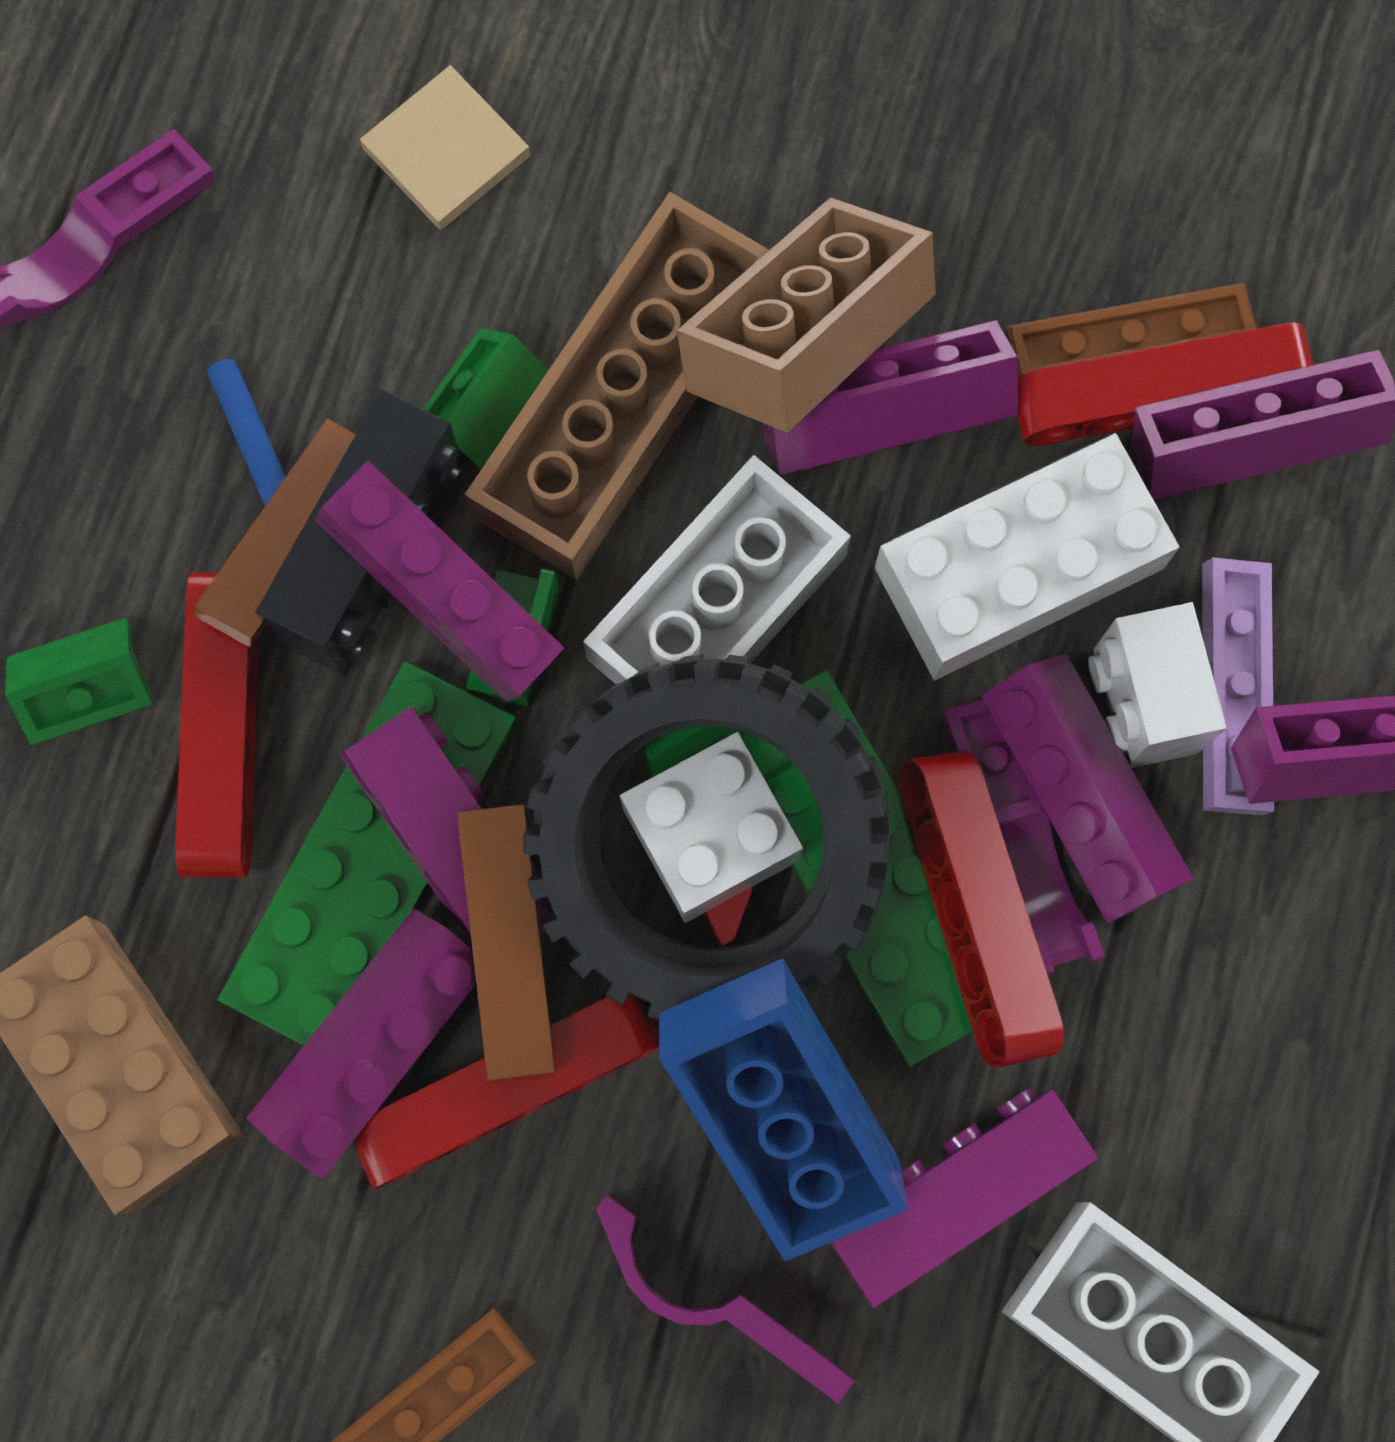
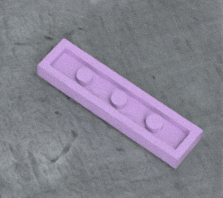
M1212 557L1202 564V637L1227 729L1203 749V811L1266 815L1274 812V802L1249 804L1231 747L1256 707L1273 706L1272 563Z

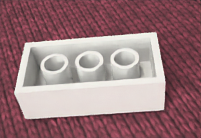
M1115 433L881 545L875 570L935 681L1163 570L1179 549V545Z
M753 455L583 641L587 660L615 684L627 680L644 668L657 663L662 666L678 662L684 656L703 654L704 659H726L730 654L749 657L748 663L751 664L846 558L851 535Z
M1076 1202L1001 1311L1174 1442H1274L1319 1374L1317 1369L1091 1202Z

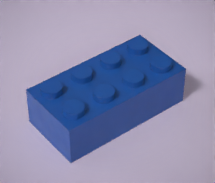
M783 958L659 1013V1060L785 1262L908 1210L900 1160Z

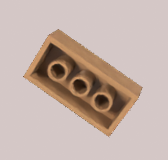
M830 197L677 330L686 391L788 433L936 295L932 232Z
M85 915L0 973V1037L114 1215L138 1213L245 1138L239 1126L106 924Z

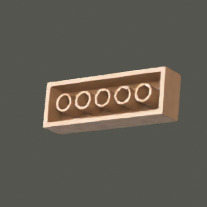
M669 192L464 494L471 516L577 581L698 398V396L686 391L677 330L765 255L769 249Z

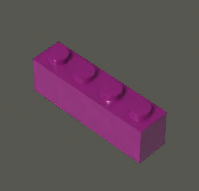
M997 320L877 349L788 433L762 423L764 439L779 475L1018 416L1017 355Z
M1375 350L1135 407L1130 454L1138 474L1151 497L1155 500L1390 444L1395 426V381L1380 350Z
M369 460L320 509L315 522L506 703L519 697L564 649L551 634Z
M1067 654L1028 664L981 695L1107 924L1194 879L1120 747L1116 745L1112 733Z
M1395 696L1256 707L1231 747L1249 804L1394 791Z
M410 706L342 752L339 756L472 946L457 812L481 810L482 808L478 802L483 800L485 795L475 778L464 766L455 771L441 749L448 745V742L433 718L427 712L418 717ZM544 897L535 900L540 938L547 934L543 924L551 915Z
M413 908L246 1119L273 1145L323 1180L475 986L476 975L473 950L446 927Z
M1027 1087L997 1107L1003 1119L982 1133L977 1125L973 1123L945 1141L942 1146L948 1155L926 1169L919 1159L902 1169L908 1210L830 1243L871 1307H877L1098 1159V1156L1053 1089L1044 1091L1036 1096L1032 1089Z

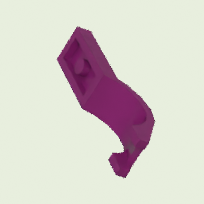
M173 129L75 195L72 209L62 226L43 246L23 259L0 266V328L51 313L75 300L98 280L113 261L119 248L215 183L213 169Z
M980 699L944 710L942 720L954 752L964 750L971 752L981 767L1048 977L1054 975V966L1086 956L1091 964L1104 960L1105 954L1092 922L1087 921L1081 913L1067 885L1054 846L1049 817L984 700Z
M605 1195L596 1211L628 1287L650 1311L677 1324L713 1325L727 1320L836 1403H840L854 1382L852 1377L742 1294L738 1293L721 1305L694 1309L670 1303L650 1288L635 1261L632 1236L637 1216L611 1196Z

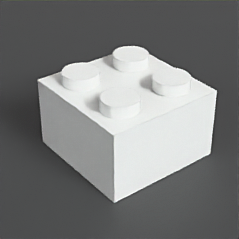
M1193 602L1119 617L1114 620L1093 649L1095 655L1089 657V672L1095 691L1097 693H1105L1110 716L1105 717L1104 721L1112 733L1116 745L1120 747L1131 768L1198 754L1226 730L1227 726Z
M738 732L620 795L625 815L685 923L801 859L803 847Z

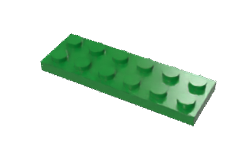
M404 661L361 739L410 706L418 717L427 712L446 737L448 745L441 750L455 771L464 766L482 789L518 723L516 717ZM347 766L217 999L221 1003L303 1046L413 908L418 909L430 886Z
M825 670L801 685L811 691L815 686L831 698L829 705L844 720L850 717L861 731L860 741L870 757L875 756L882 773L881 785L884 797L889 801L891 818L889 859L884 892L879 909L874 910L869 922L868 934L858 950L855 951L851 948L844 959L905 1065L909 1068L972 1032V1028L903 808L900 793L830 674ZM793 765L766 783L803 847L800 861L791 866L805 891L809 894L821 865L823 828L813 792L803 775Z

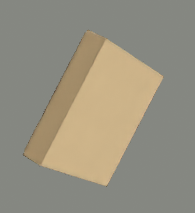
M451 65L360 138L363 150L440 231L531 156L529 146Z

